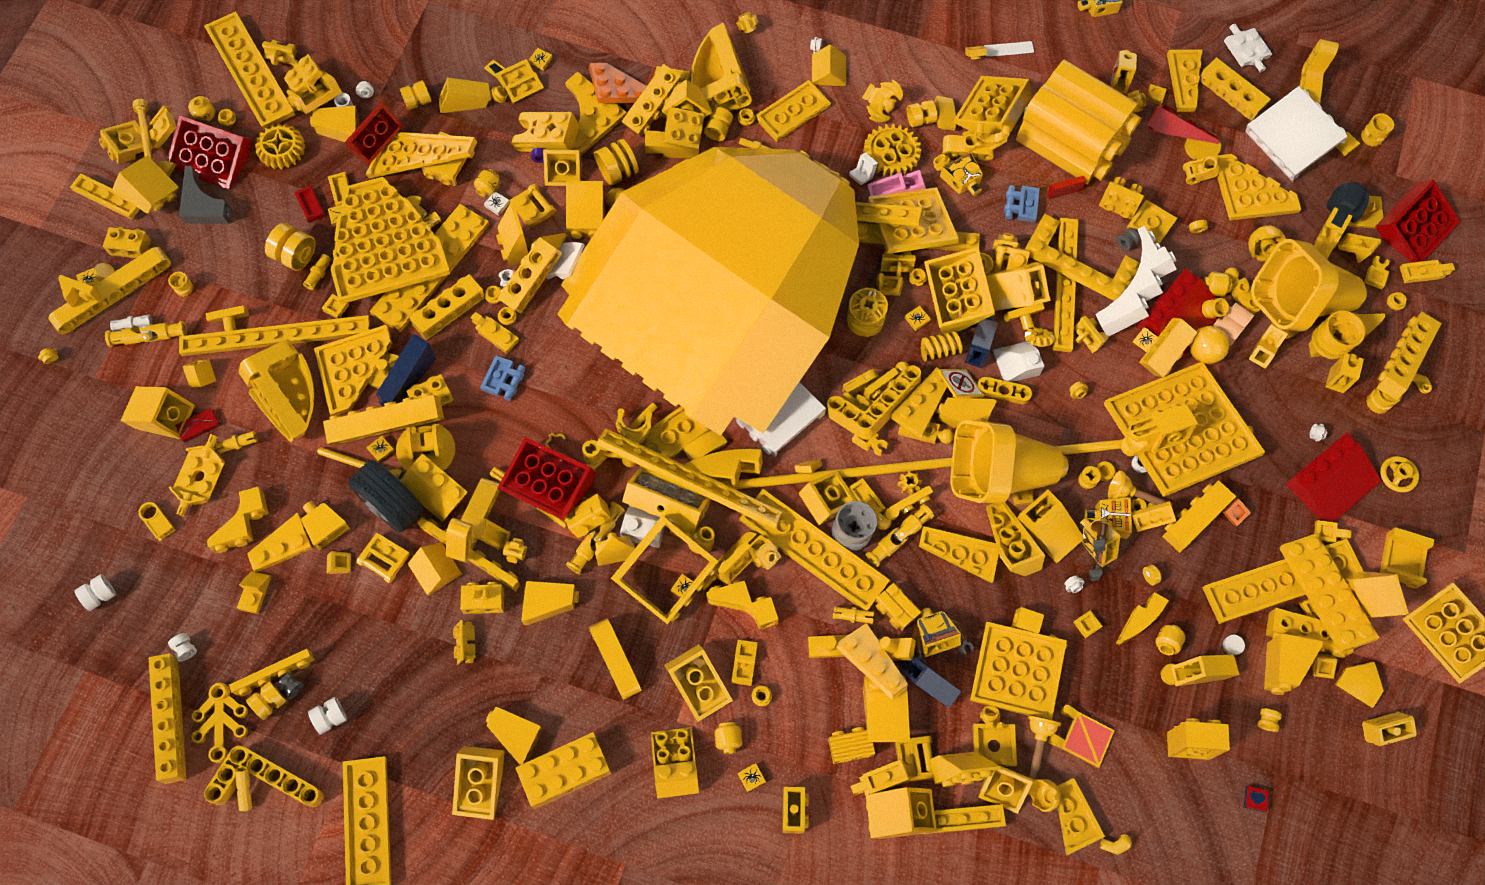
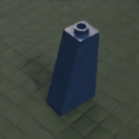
M416 334L412 335L376 393L379 399L378 403L381 406L385 407L384 404L388 402L401 403L408 395L406 391L417 384L434 363L436 357L427 341Z

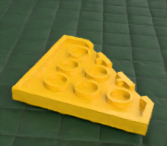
M1232 154L1214 156L1220 168L1217 179L1230 221L1295 214L1301 211L1297 194L1290 190L1288 192L1280 187V183L1270 177L1265 178L1258 173L1257 169L1249 164L1244 165L1236 160L1237 157Z
M387 325L314 348L331 416L344 414L352 410L377 370L376 362L379 359H383L390 349L392 340Z

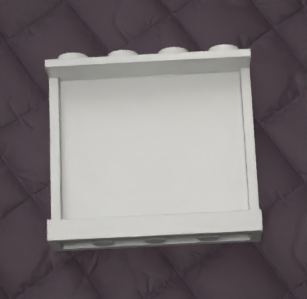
M1299 86L1250 122L1245 131L1292 182L1298 178L1303 170L1338 144L1342 145L1347 138L1345 130L1342 127H1338L1334 123L1333 118L1322 110L1321 105L1314 102L1310 98L1309 93L1306 90H1302Z
M799 382L764 434L736 418V422L741 428H746L750 432L749 435L755 442L759 441L763 445L762 449L768 455L772 454L776 457L777 452L816 418L820 419L823 417L826 408Z

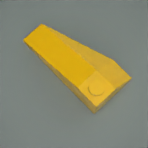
M1006 503L987 505L986 510L999 556L1008 569L1022 576L1042 570L1045 554Z

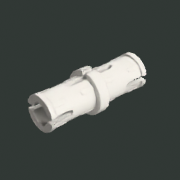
M149 314L139 317L128 316L125 319L110 321L112 332L121 331L123 328L142 327L153 324Z

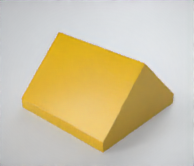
M831 44L813 53L812 83L814 85L846 86V55Z
M543 150L545 186H566V181H581L582 161L580 150Z
M442 542L420 547L408 562L409 567L428 596L463 575L454 560L446 556V548Z
M1000 766V770L993 772V776L984 778L978 797L995 805L1003 804V808L1018 814L1033 783V779Z

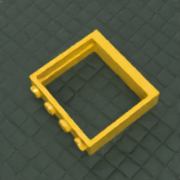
M661 516L611 579L668 624L670 621L673 623L679 617L680 613L678 611L682 606L687 607L692 601V593L695 590L699 592L705 585V577L708 574L710 576L714 574L718 568L716 565L718 560L664 516ZM664 525L709 561L667 614L622 579Z

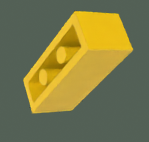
M1172 318L1139 363L1154 376L1164 377L1168 375L1172 370L1173 364L1182 357L1185 348L1194 341L1197 331L1183 319Z

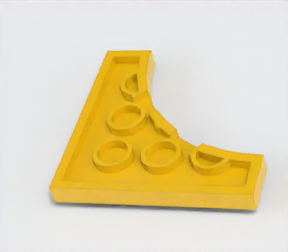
M576 72L565 84L574 94L580 107V126L573 150H580V155L582 156L620 123L627 112L616 103H598L593 84L579 72Z

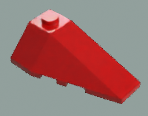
M1163 103L1157 106L1146 124L1150 126L1149 130L1156 134L1160 132L1216 144L1222 140L1203 127L1197 128V124L1194 121L1186 118L1182 119L1181 113Z

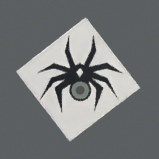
M495 191L484 203V206L499 216L510 204V201Z

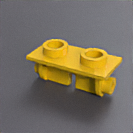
M460 620L454 626L453 637L456 639L457 645L454 647V658H457V665L465 660V663H473L476 658L475 644H467V641L475 640V626L472 625V622H464L463 625V620Z

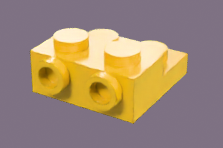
M135 120L100 130V145L103 149H108V155L112 161L116 160L118 164L135 160L136 154L144 152L141 130Z

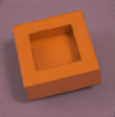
M1237 498L1222 511L1234 526H1238L1251 513L1240 499Z

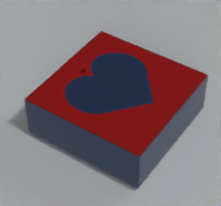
M1247 786L1245 788L1243 808L1267 812L1269 791Z

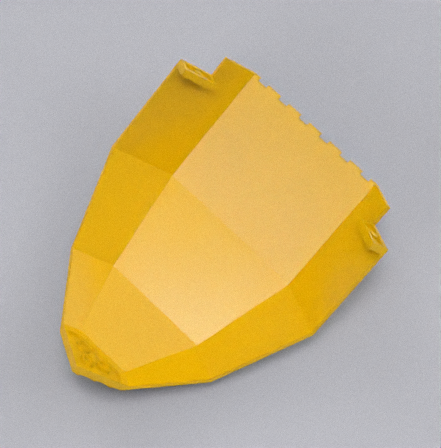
M713 147L621 192L581 253L572 275L565 278L561 286L569 294V297L558 312V316L570 329L574 330L576 327L582 332L580 336L589 343L600 345L602 347L601 352L612 360L617 358L623 362L622 367L632 375L639 374L643 377L642 382L652 390L657 391L659 389L665 394L663 398L675 407L681 405L685 408L687 416L717 434L722 435L733 417L740 419L764 434L830 338L859 247L854 189L849 186L850 182L831 172L824 164H820L816 160H810V156L802 150L797 152L794 149Z

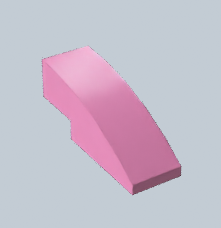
M920 170L906 175L898 173L867 184L870 196L926 189Z

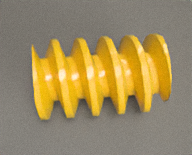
M952 331L950 334L944 333L943 336L938 334L936 338L934 336H930L929 339L924 337L921 340V354L924 361H927L928 355L931 360H934V354L941 358L942 352L945 357H948L949 351H951L952 355L956 354V349L960 354L963 351L960 337L955 331Z

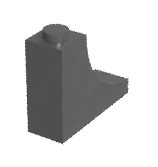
M185 166L179 217L189 224H229V219L232 217V208L225 200L215 199L203 193L199 185L198 172L193 166Z

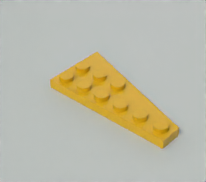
M398 132L371 162L366 175L370 179L470 157L477 144V140L474 137Z

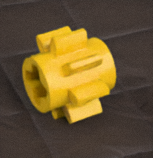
M746 12L739 16L736 24L739 31L744 30V33H749L756 29L755 25H757L758 19L756 14L751 15L750 12Z
M1139 90L1128 93L1130 99L1139 103L1135 113L1143 110V106H1146L1144 93L1139 94Z
M908 470L906 475H900V480L902 481H899L897 486L902 487V494L906 492L912 495L914 491L918 492L920 490L919 485L922 484V480H918V473L913 474Z
M513 538V541L506 542L503 555L507 556L508 562L517 564L518 560H524L527 546L523 545V540Z

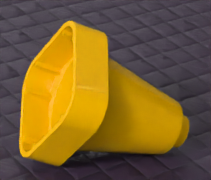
M1285 239L1277 244L1255 277L1251 294L1253 301L1275 326L1284 330L1301 332L1309 329L1318 317L1329 316L1337 311L1353 312L1357 310L1366 300L1367 289L1360 277L1329 262L1311 243Z
M962 420L958 424L954 436L950 483L954 495L958 498L978 503L1003 504L1012 493L1057 484L1061 478L1066 476L1069 463L1067 457L1062 455L1059 448L1014 433L1010 425L988 421Z

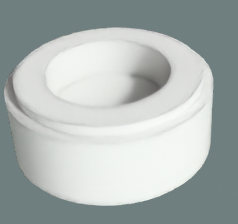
M1230 635L1224 639L1222 646L1228 655L1237 656L1244 651L1245 643L1241 637Z

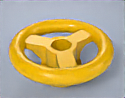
M1400 456L1390 457L1381 466L1380 474L1383 482L1387 487L1396 492H1409L1419 482L1418 469L1407 458ZM1388 466L1394 471L1392 482L1387 477ZM1413 478L1408 486H1398L1401 480Z

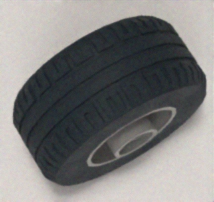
M375 460L367 461L349 479V487L364 502L366 507L397 532L405 531L423 513V506L397 477Z

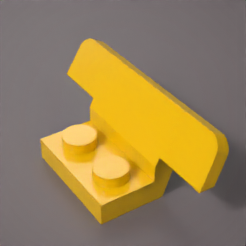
M753 532L745 533L718 560L716 564L718 568L712 576L708 574L705 577L704 581L706 583L701 589L705 591L717 578L729 585L756 558L750 544L758 535Z

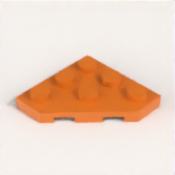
M590 63L589 65L598 103H635L647 87L608 63Z

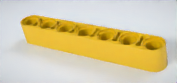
M153 247L95 284L93 287L101 295L98 301L91 299L87 301L80 297L74 307H71L67 302L53 311L48 319L59 334H67L169 268L171 261L160 247Z

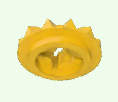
M1035 327L1027 329L1024 336L1027 342L1038 347L1052 345L1055 340V336H1053L1052 332H1048V329Z

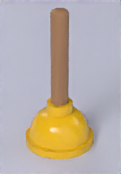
M1118 471L1109 485V499L1134 496L1157 505L1168 502L1136 489L1124 471Z
M1028 715L1030 729L1035 733V739H1037L1029 776L1034 781L1038 779L1045 741L1047 742L1048 736H1053L1056 733L1058 726L1061 727V723Z

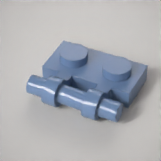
M1010 185L1006 192L1005 218L1010 220L1013 214L1016 213L1018 214L1017 220L1035 223L1040 188L1022 186L1020 191H1015L1016 187ZM1015 199L1019 200V205H1014Z
M495 356L480 389L498 397L501 391H505L506 393L503 398L510 401L517 392L519 382L524 378L523 373L526 368L519 365L517 370L512 369L514 366L513 361ZM508 376L513 377L510 385L505 383Z

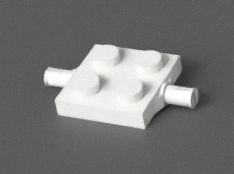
M1236 24L1231 25L1229 29L1234 35L1226 37L1224 42L1240 66L1255 65L1259 73L1265 71L1266 67L1261 61L1270 58L1272 53L1256 29L1240 31Z

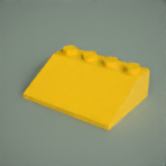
M981 76L953 120L954 123L972 132H975L977 124H983V132L987 134L1000 133L1003 131V126H1009L1011 133L1033 96L1029 79Z
M979 247L924 261L942 335L944 333L950 334L952 331H962L995 315Z
M1453 582L1446 585L1403 618L1405 623L1459 684L1485 667V617Z

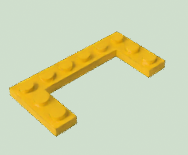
M1044 213L1025 248L1030 250L1029 257L1113 301L1118 299L1134 279L1140 262L1125 255L1113 279L1048 246L1060 221Z

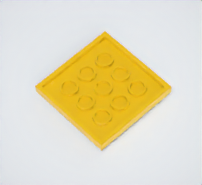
M937 187L868 197V203L922 207L923 213L919 226L876 223L887 254L958 244L959 238Z
M986 622L970 701L1052 720L1067 640Z

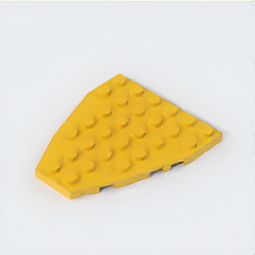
M380 177L347 186L346 196L342 201V211L337 218L335 250H333L334 259L333 265H331V273L340 304L450 275L440 239L433 234L431 228L422 220V217L405 197L403 198L393 186H390L386 179Z

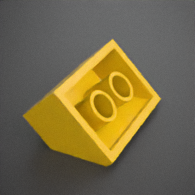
M423 453L400 480L419 502L442 522L469 493Z

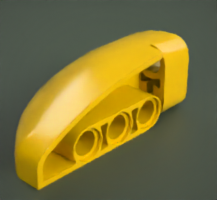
M721 23L708 32L698 48L692 65L691 83L701 89L711 110L721 107L728 111H734L748 106L752 98L749 92V84L726 26L724 23Z
M286 339L244 359L240 364L239 374L246 385L252 387L249 390L250 396L272 424L290 442L301 438L307 431L314 406L313 381L303 355L297 352L289 339Z

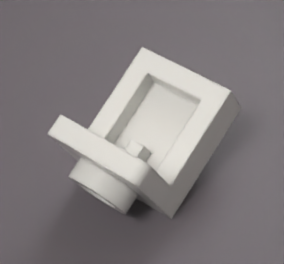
M865 152L860 155L857 168L850 171L849 176L862 185L873 179L878 162Z

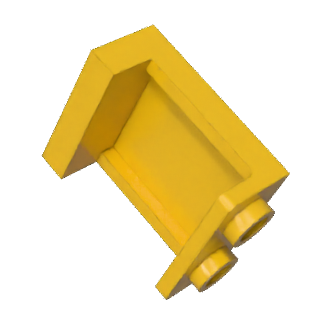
M321 70L323 72V75L319 78L321 83L315 86L317 88V91H314L315 93L312 94L308 90L300 97L290 89L286 92L289 95L287 99L291 106H295L298 111L301 110L307 114L342 94V91L335 78Z
M440 132L438 135H448V134L443 133V132ZM473 150L470 157L421 168L427 178L439 180L445 185L456 186L458 173L466 159H472L475 152Z
M1396 527L1386 534L1380 573L1397 574L1399 582L1406 584L1410 588H1419L1426 584L1427 579L1423 578L1427 551L1433 547L1434 539Z

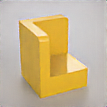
M209 359L197 360L183 366L190 387H202L216 381Z
M1023 607L1018 608L1015 611L1011 627L1038 634L1044 615Z

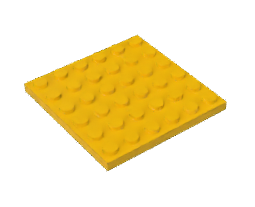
M1203 362L1109 398L1104 402L1106 409L1125 437L1129 435L1128 428L1132 422L1149 417L1157 411H1166L1174 405H1188L1198 424L1187 442L1156 453H1152L1150 450L1137 455L1163 497L1263 456L1265 453Z

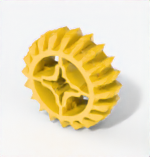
M278 123L277 127H274L271 124L270 129L265 128V133L260 132V137L256 138V154L261 162L265 163L268 167L271 166L274 169L279 167L281 170L284 166L289 168L290 164L296 165L295 161L301 160L300 155H304V139L293 126L289 127L287 124L282 126Z

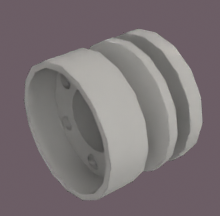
M851 501L844 504L838 510L831 529L833 539L849 551L864 549L870 543L877 526V516L874 510L866 503L860 501Z

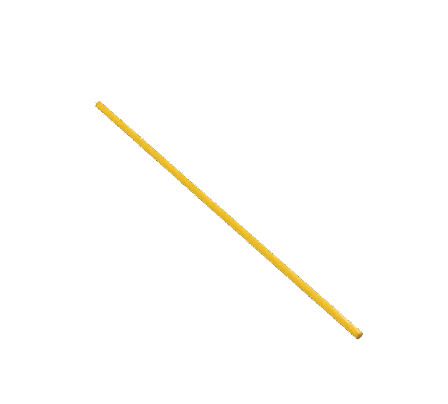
M1248 426L1250 431L1253 433V427ZM1123 439L1055 447L1060 449L1062 455L1121 449L1120 445ZM952 457L741 479L738 481L735 490L811 482L836 470L842 478L908 472V470L946 468L952 466Z

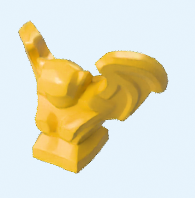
M893 79L892 82L880 83L881 88H875L870 83L862 99L870 103L867 106V110L871 115L869 119L878 123L889 121L891 117L885 115L883 109L889 114L894 108L896 100L891 99L892 96H896L899 101L903 99V90Z

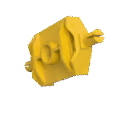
M210 434L204 446L186 448L188 454L174 487H169L180 500L181 504L176 513L184 517L188 506L209 502L225 464L223 458L214 448L218 439L217 436ZM199 472H203L204 478L201 481H196V475Z

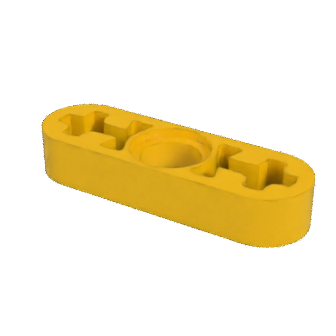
M982 377L977 384L986 397L1013 403L1026 404L1032 396L1031 389L1026 385L990 377ZM984 383L987 384V390L984 389ZM994 385H997L995 392H993ZM1007 387L1009 393L1006 395L1001 394L999 388ZM1021 391L1024 392V398L1021 397Z

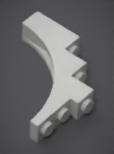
M1145 226L1138 229L1142 241V256L1134 279L1118 299L1096 314L1101 327L1108 337L1148 317L1146 309L1149 307L1146 301L1163 293L1160 285L1163 284L1160 278L1176 270L1173 262L1177 260L1172 251L1168 253L1165 246L1161 248L1158 243L1154 244L1153 241L1156 238L1152 231L1147 232Z

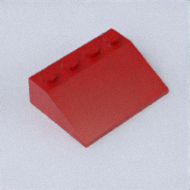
M179 115L167 161L177 164L174 170L182 173L185 171V166H193L199 174V179L231 189L249 158L254 140L199 120Z
M1432 179L1416 183L1375 228L1386 243L1411 263L1423 262L1461 221L1435 180Z
M1185 268L1147 311L1149 316L1140 320L1136 327L1141 331L1146 327L1156 336H1159L1172 318L1183 319L1195 331L1205 326H1211L1218 317L1206 318L1202 313V305L1205 301L1215 300L1216 298L1200 278ZM1187 346L1183 351V355L1180 358V360H1182L1190 351L1189 346Z
M1346 432L1290 479L1286 486L1321 521L1334 522L1378 485L1381 479L1362 446Z
M525 437L497 489L561 520H565L588 492L597 473L591 467Z

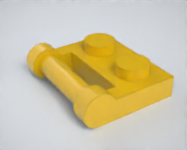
M536 184L530 185L527 190L509 200L510 203L514 202L517 214L529 229L556 213V209L547 202ZM534 195L545 210L540 212L530 197Z
M997 245V256L993 273L1001 271L1005 253H1009L1006 270L1027 265L1030 250Z
M376 533L358 557L357 564L366 566L382 576L384 581L391 583L410 556V553L379 533ZM373 554L392 567L387 571L369 559L370 555Z
M931 736L910 738V742H895L897 760H903L910 778L907 782L933 780L930 759L933 758L930 744L932 743ZM917 745L923 746L926 773L921 772Z

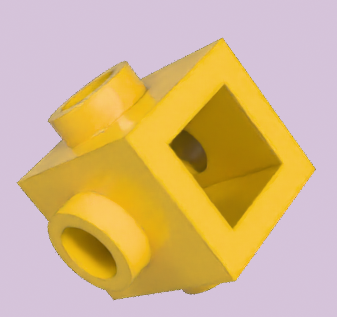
M999 234L998 240H994L992 250H995V256H997V245L1006 244L1011 247L1020 248V244L1017 241V237H1014L1013 234ZM1005 253L1003 260L1008 261L1009 253Z
M761 535L750 544L756 556L752 562L758 568L763 567L769 570L782 557L777 551L779 549L772 540Z

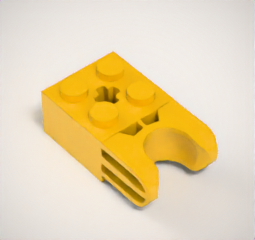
M572 112L520 113L518 120L528 130L523 134L513 136L511 145L517 151L531 152L535 148L573 150L580 124Z
M1187 404L1181 406L1174 405L1166 411H1157L1149 417L1132 422L1128 428L1129 435L1122 440L1120 448L1127 456H1135L1150 450L1152 453H1156L1187 442L1198 422Z

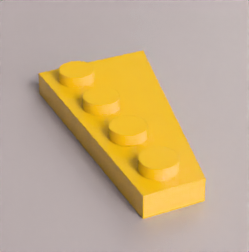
M867 623L837 642L836 648L892 700L907 690L908 683L887 652L880 646V642Z

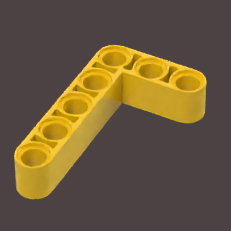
M1323 39L1317 42L1304 63L1300 81V88L1306 90L1310 98L1319 104L1321 101L1324 72L1334 59L1339 46L1337 42Z
M908 366L865 412L840 396H832L827 402L829 418L858 435V437L864 440L871 439L889 421L891 414L921 384L920 368Z
M481 478L461 520L451 519L446 532L447 557L467 562L478 539L476 534L480 519L488 518L500 490L497 487L500 483Z
M235 746L231 749L204 792L205 799L210 803L216 805L227 803L237 788L235 769L248 767L250 774L307 806L317 807L324 800V794L319 788L243 746ZM245 752V758L239 762L238 756L240 753ZM262 762V769L256 772V765ZM233 771L232 778L226 780L227 773ZM280 771V778L274 782L273 775ZM297 781V782H298V787H297V789H296L295 791L291 792V790H290L291 784H292L293 782ZM220 789L221 795L215 800L214 793ZM315 791V799L309 802L308 795Z

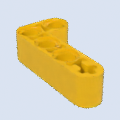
M606 618L589 626L592 637L601 652L622 699L625 700L641 692L640 685L609 620Z

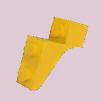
M259 487L239 492L240 505L237 513L207 540L208 547L213 552H226L228 548L235 546L243 547L249 542L254 541L249 520H257L269 514L264 492Z
M739 580L732 581L725 587L715 586L706 592L709 604L747 612L753 617L759 630L778 624L779 619L772 598L763 596L755 599V602L752 603L745 580L741 582Z

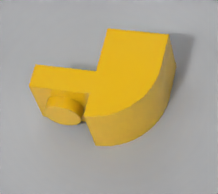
M1272 322L1257 342L1249 360L1266 369L1289 331L1278 328Z

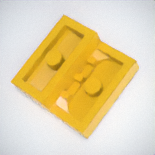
M527 59L496 73L498 81L506 90L507 96L512 103L544 89Z

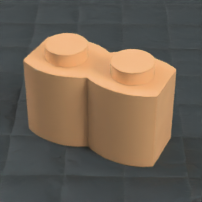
M1235 303L1232 307L1229 306L1227 315L1223 319L1218 318L1213 326L1224 331L1231 346L1254 317V314Z

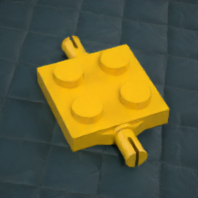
M307 54L299 61L293 60L292 66L294 68L289 70L284 77L291 91L300 97L308 90L312 94L315 93L314 91H317V88L314 84L323 75L314 59Z

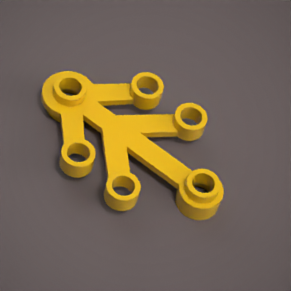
M224 683L214 684L209 690V699L192 713L193 721L202 723L207 718L206 713L215 705V712L199 730L194 731L191 736L195 743L201 744L205 742L206 734L215 725V746L209 751V759L215 763H223L228 755L227 749L224 748V724L240 739L248 735V729L245 726L239 725L224 712L225 703L234 710V715L239 718H244L248 714L246 706L238 704L230 697V688ZM223 690L222 696L218 697L217 693ZM244 708V712L238 715V710ZM202 713L201 719L197 720V714ZM243 728L244 733L242 735H238L239 729ZM201 733L202 738L196 740V736ZM223 752V756L218 759L217 754Z

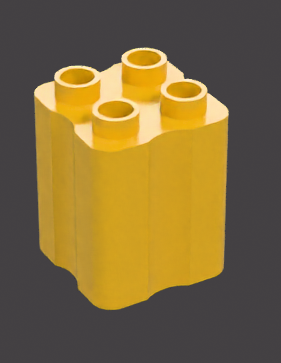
M1064 59L1028 104L1016 141L1074 177L1084 176L1087 185L1093 177L1102 181L1113 165V158L1115 155L1120 157L1132 139L1130 137L1141 121V117L1134 114L1139 103Z

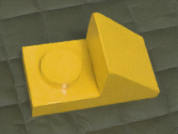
M1347 233L1337 245L1339 250L1355 253L1357 263H1360L1374 252L1381 243V239Z
M63 275L58 277L64 299L71 307L75 306L80 297L87 301L89 299L99 300L101 295L93 286Z
M251 571L239 584L243 588V592L237 609L259 614L272 576Z

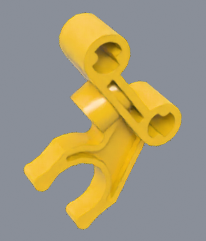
M977 124L974 134H967L965 136L947 135L943 138L942 154L949 158H955L958 155L962 156L971 152L979 160H992L994 149L1007 142L1010 127L1003 126L1002 132L987 134L983 132V124Z
M618 409L617 431L623 437L641 445L651 431L652 412L647 411L645 413L646 421L642 427L630 429L623 423L624 409ZM590 440L583 444V458L587 463H596L600 460V457L622 458L623 464L627 467L637 465L596 445L598 441Z

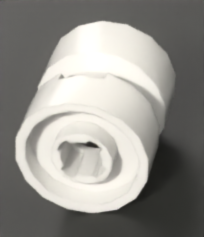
M102 574L90 580V585L84 584L75 589L78 600L88 611L101 605V600L108 601L116 596L114 588Z
M336 697L324 702L323 707L318 705L308 711L310 720L320 735L331 730L333 724L338 726L348 720L342 705Z

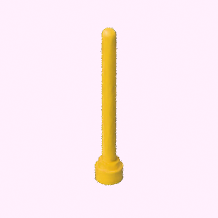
M136 99L133 101V110L138 114L144 156L148 155L153 160L146 120L148 103L144 99Z
M322 447L317 450L319 455L361 468L366 463ZM397 468L395 470H388L399 480L405 474V471Z

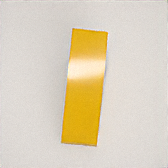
M645 130V153L663 154V158H693L699 155V149L694 150L663 143L665 132Z
M1154 592L1148 598L1144 608L1138 605L1133 609L1116 643L1120 645L1140 634L1160 615L1169 600Z

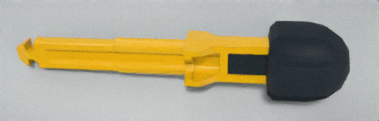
M1351 181L1338 186L1327 202L1326 207L1331 211V214L1314 244V247L1326 259H1328L1332 250L1338 244L1349 222L1360 220L1368 206L1369 194L1367 188L1360 183Z

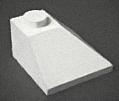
M1027 341L993 349L1003 381L1014 382L1039 376L1044 368L1039 350Z

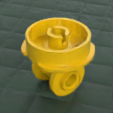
M439 424L418 428L414 426L406 427L396 445L397 459L403 469L407 471L423 452L431 451L430 454L425 456L445 471L455 455V442L451 433Z

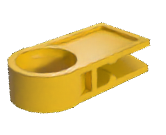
M871 369L843 384L842 392L853 396L867 388L880 377L875 369Z
M147 502L140 507V518L159 541L176 530L161 511V508L155 503ZM150 507H156L155 515L152 518L146 519L144 517L145 511Z

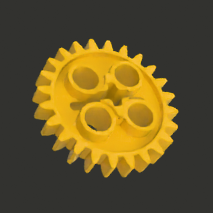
M885 124L884 129L878 126V131L873 129L872 135L868 134L863 152H866L878 162L876 173L883 171V176L887 173L893 176V173L898 174L902 172L906 175L907 170L912 171L913 166H917V162L920 160L921 143L917 142L918 137H913L914 132L907 133L908 128L902 130L901 125L895 128V125L892 124V127L889 128Z

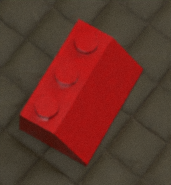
M380 102L345 141L346 146L359 160L369 165L400 131L403 125Z

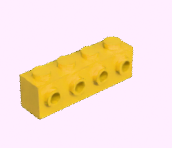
M663 64L623 118V124L640 137L643 134L645 135V130H650L653 120L656 121L660 117L661 110L674 88L682 83L681 76Z
M1278 608L1269 612L1266 636H1270L1272 639L1282 633L1323 641L1319 652H1330L1333 656L1341 658L1354 651V649L1340 653L1320 619Z

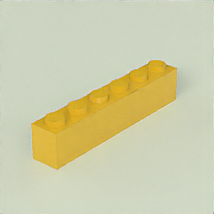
M425 393L418 399L409 397L403 399L401 403H385V407L378 408V406L366 408L364 412L351 411L348 412L347 416L329 417L330 420L323 421L327 444L339 445L406 429V427L443 420L444 416L440 397L433 395V393Z

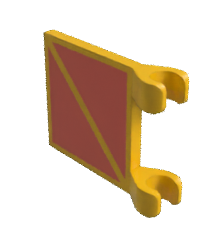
M1069 705L1063 706L1060 713L1073 719L1065 740L1054 734L1049 736L1048 743L1099 768L1115 730L1078 712Z

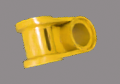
M1213 156L1187 162L1182 167L1186 172V183L1189 185L1214 178L1220 172L1218 161Z

